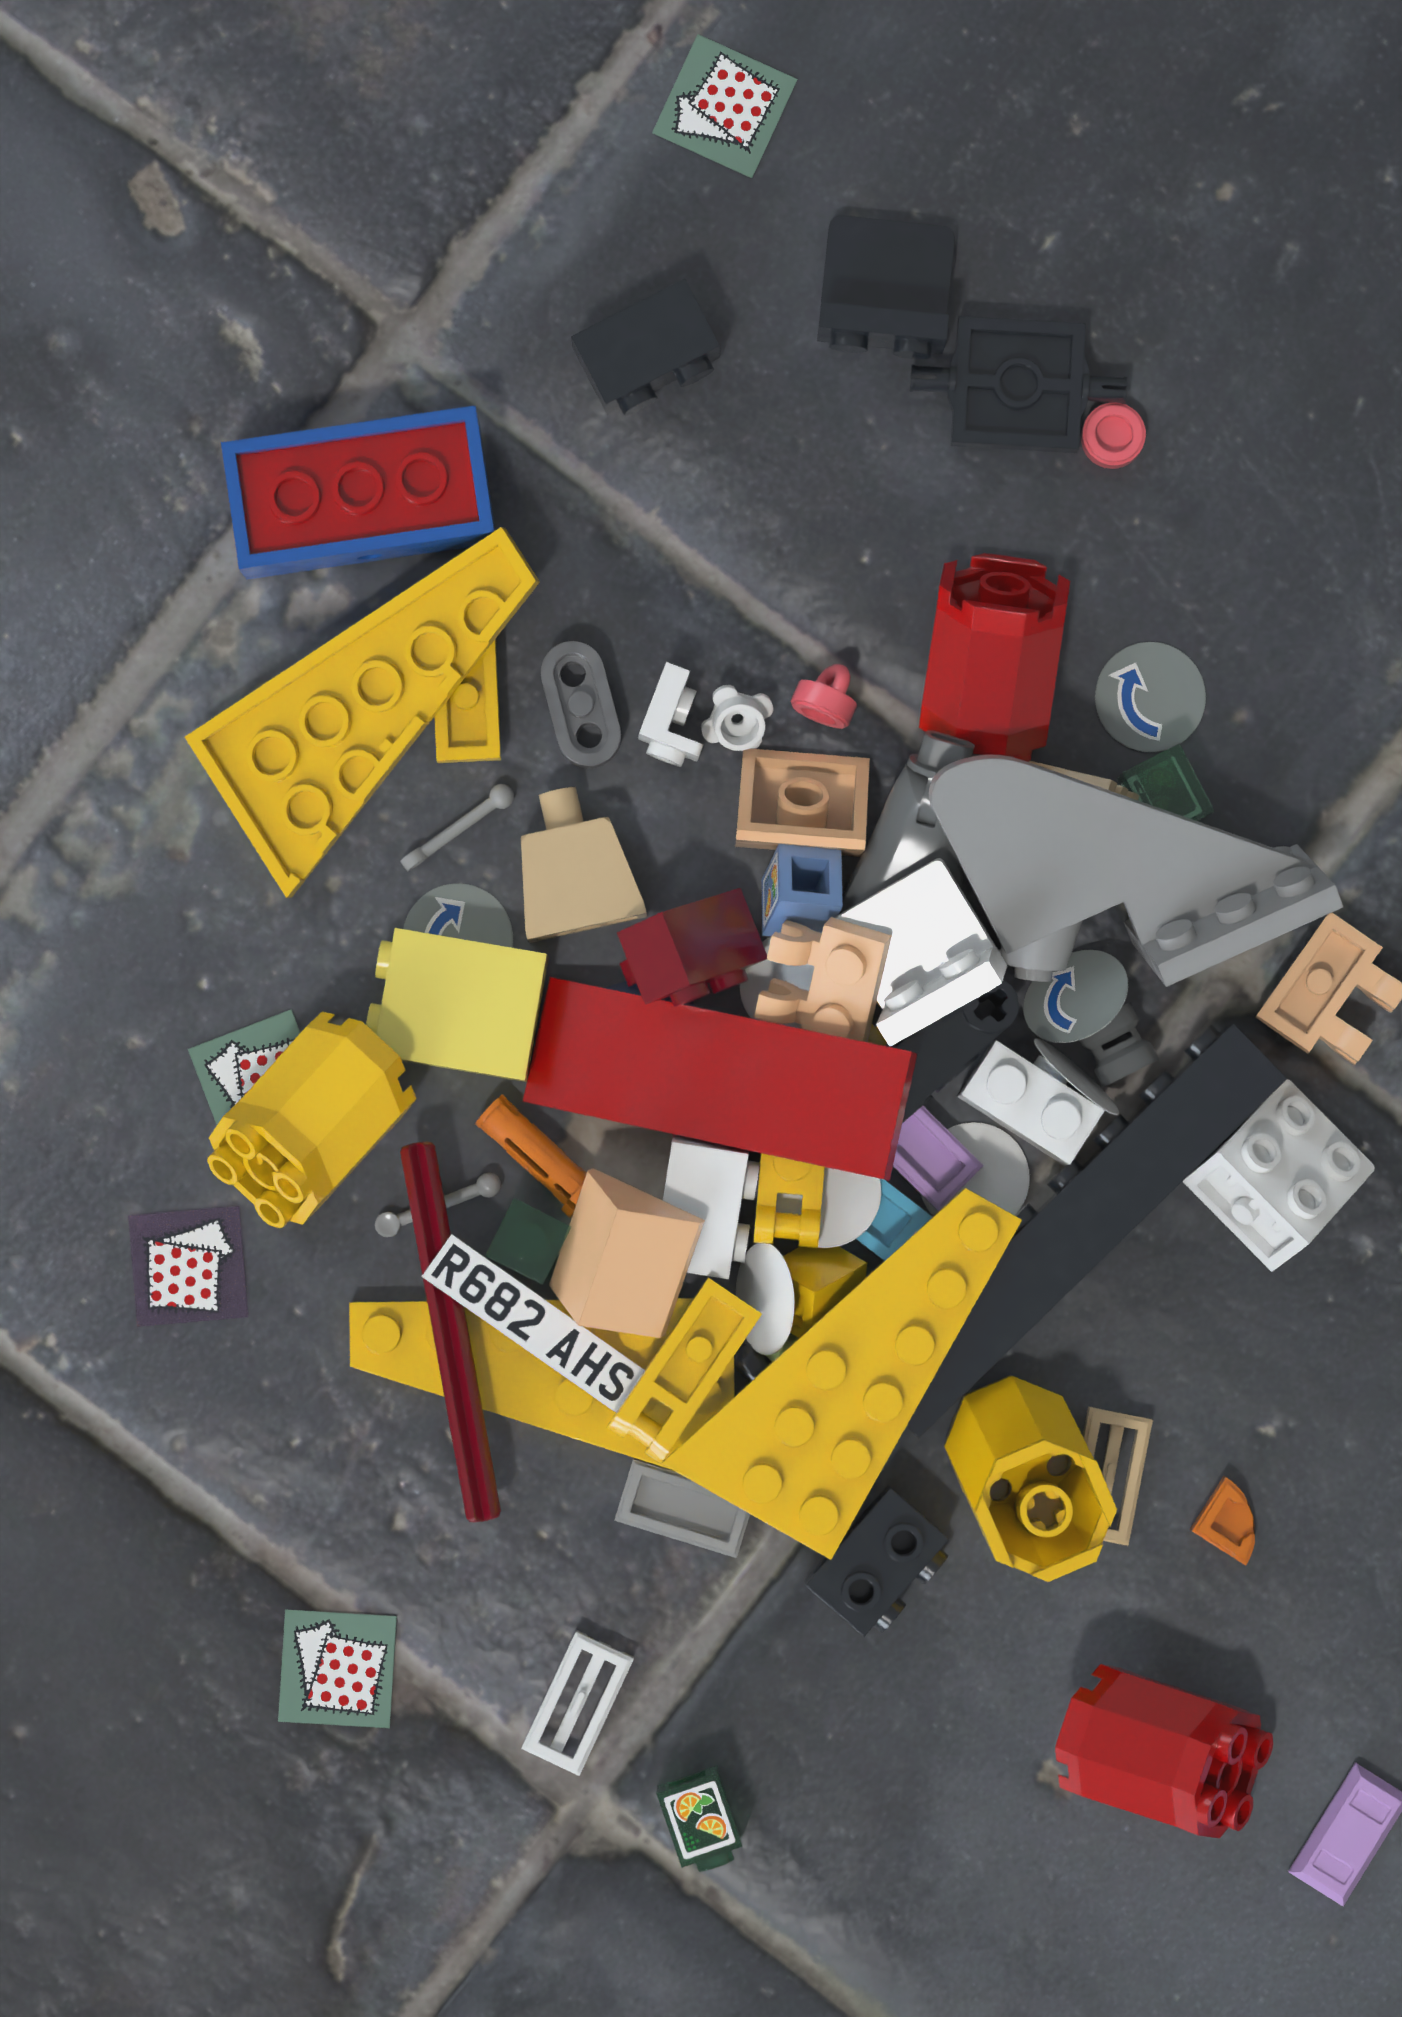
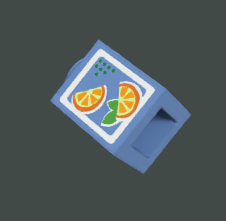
M778 844L761 879L762 936L771 937L775 932L781 933L782 924L786 920L799 923L811 930L822 933L823 926L829 918L839 915L843 907L841 850Z

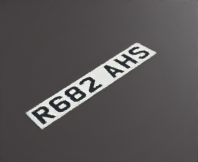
M452 1234L422 1275L424 1279L614 1412H617L645 1371L583 1326H578L572 1318Z

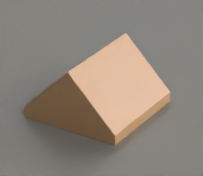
M762 749L743 750L735 847L776 850L778 844L837 849L841 850V855L861 857L865 851L870 758Z
M592 1168L587 1171L549 1286L578 1326L661 1338L666 1334L705 1220Z

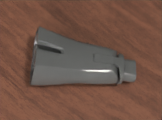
M925 731L919 754H911L909 756L907 764L900 773L886 800L865 851L862 853L842 891L843 907L839 914L937 858L944 860L962 890L964 870L931 807L929 788L932 779L941 768L960 759L972 757L975 747L973 743L944 733Z

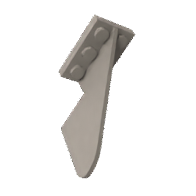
M979 755L960 759L941 768L930 784L929 801L1006 954L1123 902L1130 918L1124 921L1132 944L1167 987L1343 908L1335 884L1298 844L1291 847L1278 846L1272 848L1024 760L1002 755Z

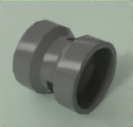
M1131 1002L1123 1005L1115 1018L1103 1029L1087 1038L1079 1040L1082 1048L1091 1050L1096 1060L1094 1072L1102 1087L1159 1059L1152 1043L1142 1039L1136 1028L1139 1018ZM1127 1033L1128 1039L1103 1051L1101 1045Z

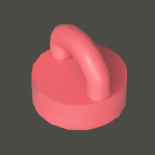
M833 664L827 667L818 676L816 681L800 680L790 701L793 709L806 718L825 726L839 729L849 726L857 708V703L846 695L851 679L849 669L841 664Z

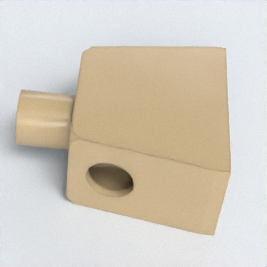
M576 787L562 788L540 794L539 799L546 830L521 836L525 931L529 943L647 917L644 901L609 817L584 822Z

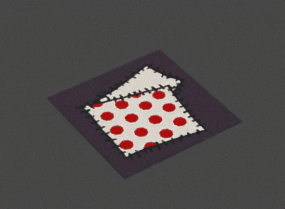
M239 1206L128 1216L137 1327L248 1317Z

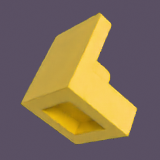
M839 1246L832 1248L798 1247L784 1255L783 1257L788 1265L793 1282L795 1300L794 1318L790 1333L799 1338L866 1278L867 1263Z

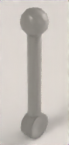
M506 784L495 785L490 790L488 799L427 843L406 855L400 861L406 871L409 872L420 865L430 855L495 808L505 809L509 807L514 800L512 788Z
M483 1173L475 1184L445 1195L446 1208L479 1195L487 1198L494 1197L501 1189V1180L494 1173ZM409 1209L399 1214L393 1212L380 1214L375 1221L376 1231L383 1237L395 1236L401 1230V1226L413 1222L411 1210Z

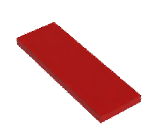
M550 977L522 1102L890 1181L917 1053L684 1004L674 1007L672 1002L658 1000L645 1005L640 995Z

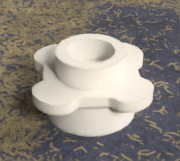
M732 685L720 686L712 695L715 705L711 716L704 720L701 725L703 737L710 743L720 742L724 747L734 751L758 748L765 732L764 719L773 713L771 699L763 693H758L754 696L739 693ZM735 714L743 716L742 721L738 723L733 722L731 718Z

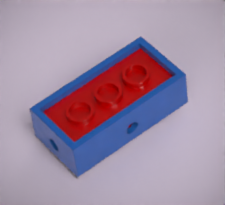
M476 405L221 442L238 566L246 580L467 548L495 531L480 421Z

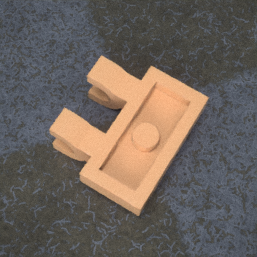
M1329 913L1255 1018L1307 1054L1318 1039H1321L1332 1050L1355 1065L1373 1040L1337 1017V1012L1356 986L1372 1001L1391 1013L1402 1000V982L1372 963L1383 948L1334 913Z
M830 917L824 924L822 933L811 930L799 923L786 920L782 924L781 933L775 932L771 936L767 960L792 966L813 965L814 971L809 991L800 989L794 984L773 978L770 981L768 991L762 990L758 996L754 1018L776 1024L796 1022L802 1024L801 1029L868 1042L892 935Z

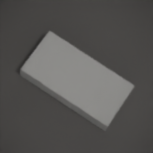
M633 1458L614 1521L737 1558L750 1514L673 1470Z

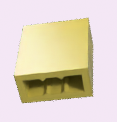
M395 928L393 941L382 940L380 944L375 978L385 979L382 1004H370L366 1025L401 1057L402 1061L527 1082L549 957L546 953Z

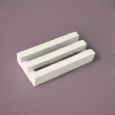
M576 1630L521 1749L580 1776L634 1657L611 1648L610 1645L588 1637L587 1634ZM583 1649L593 1654L551 1746H547L539 1742ZM606 1660L616 1665L576 1753L574 1757L562 1753Z

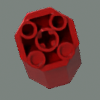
M990 553L971 556L970 568L956 571L958 560L944 563L939 585L919 728L924 732L936 731L967 740L975 746L973 754L1002 755L1029 762L1032 757V750L1045 747L1047 743L1071 581L1059 575L1057 585L1045 579L1047 567L1036 560Z
M1100 1664L1091 1674L1102 1679L1093 1690H1089L1081 1686L1071 1697L1055 1746L1056 1761L1068 1765L1069 1776L1058 1774L1059 1787L1082 1797L1178 1827L1198 1836L1220 1839L1228 1828L1236 1831L1242 1830L1249 1821L1253 1810L1251 1791L1258 1770L1265 1766L1273 1749V1735L1261 1729L1260 1715L1144 1677L1123 1668Z

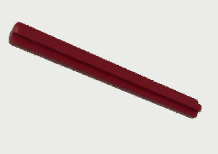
M429 1141L407 1144L400 1151L422 1275L451 1236L436 1148ZM423 1278L466 1518L469 1522L473 1523L493 1520L500 1516L501 1508L465 1309L462 1304Z

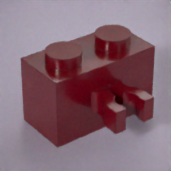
M741 888L660 912L617 932L627 960L619 963L628 987L637 984L645 1005L667 997L671 998L674 1007L689 1003L710 994L707 984H710L713 994L725 991L749 981L745 969L767 960V953Z

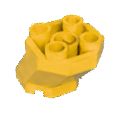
M321 1012L304 1028L239 1102L222 1117L209 1137L214 1152L208 1157L207 1162L212 1173L222 1182L233 1185L254 1204L258 1215L270 1226L283 1228L289 1221L303 1225L382 1138L403 1118L417 1099L411 1085L404 1092L400 1086L398 1078L406 1071L401 1057L362 1021L348 1018L340 1026L330 1023L335 1014Z
M1012 1375L964 1394L957 1412L954 1414L943 1446L994 1559L997 1562L1024 1571L1046 1582L1097 1562L1103 1547V1540L1109 1526L1111 1527L1117 1508L1099 1465L1094 1460L1063 1396Z

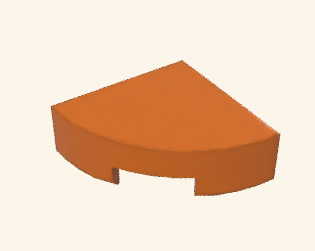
M1223 1476L1189 1530L1246 1566L1255 1544L1253 1514L1244 1493L1230 1479Z

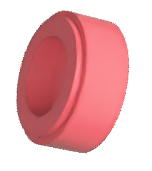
M1117 402L1106 403L1095 408L1086 418L1081 430V444L1086 456L1096 465L1108 469L1121 468L1133 462L1141 452L1146 438V429L1141 416L1130 406Z

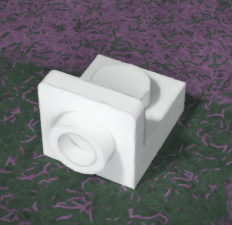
M666 662L640 729L638 740L649 743L646 754L663 762L682 767L685 758L698 762L703 744L669 732L672 722L684 726L697 691L686 687L690 675L689 670Z

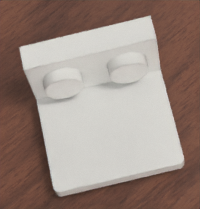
M940 858L929 862L834 917L892 935L877 998L883 1010L876 1024L889 1046L894 1045L1002 984L1007 964L946 863Z
M1287 1079L1244 1121L1224 1144L1212 1152L1182 1182L1273 1272L1311 1243L1374 1172L1375 1167L1294 1083Z

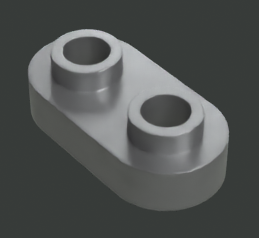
M578 641L560 643L547 653L541 666V680L557 741L562 754L572 764L582 768H597L608 763L616 755L621 743L620 725L604 665L599 654L589 645ZM569 665L582 667L586 673L584 681L576 687L565 685L561 680V673L565 667ZM585 726H595L602 734L600 743L593 748H585L577 741L578 732Z

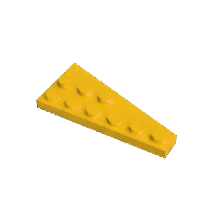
M500 527L185 736L188 744L286 898L294 896L540 583L506 528Z
M964 1188L838 1304L758 1374L732 1400L705 1422L690 1438L663 1460L661 1464L831 1560L1022 1220Z
M693 1298L677 1299L666 1334L661 1338L590 1327L584 1328L646 1370ZM559 1299L546 1300L572 1318ZM427 1301L349 1302L350 1367L444 1397ZM464 1307L483 1410L670 1469L645 1454L644 1452L647 1447L629 1434L622 1438L607 1428L616 1412ZM734 1357L666 1458L735 1397ZM652 1396L642 1413L663 1425L672 1409Z

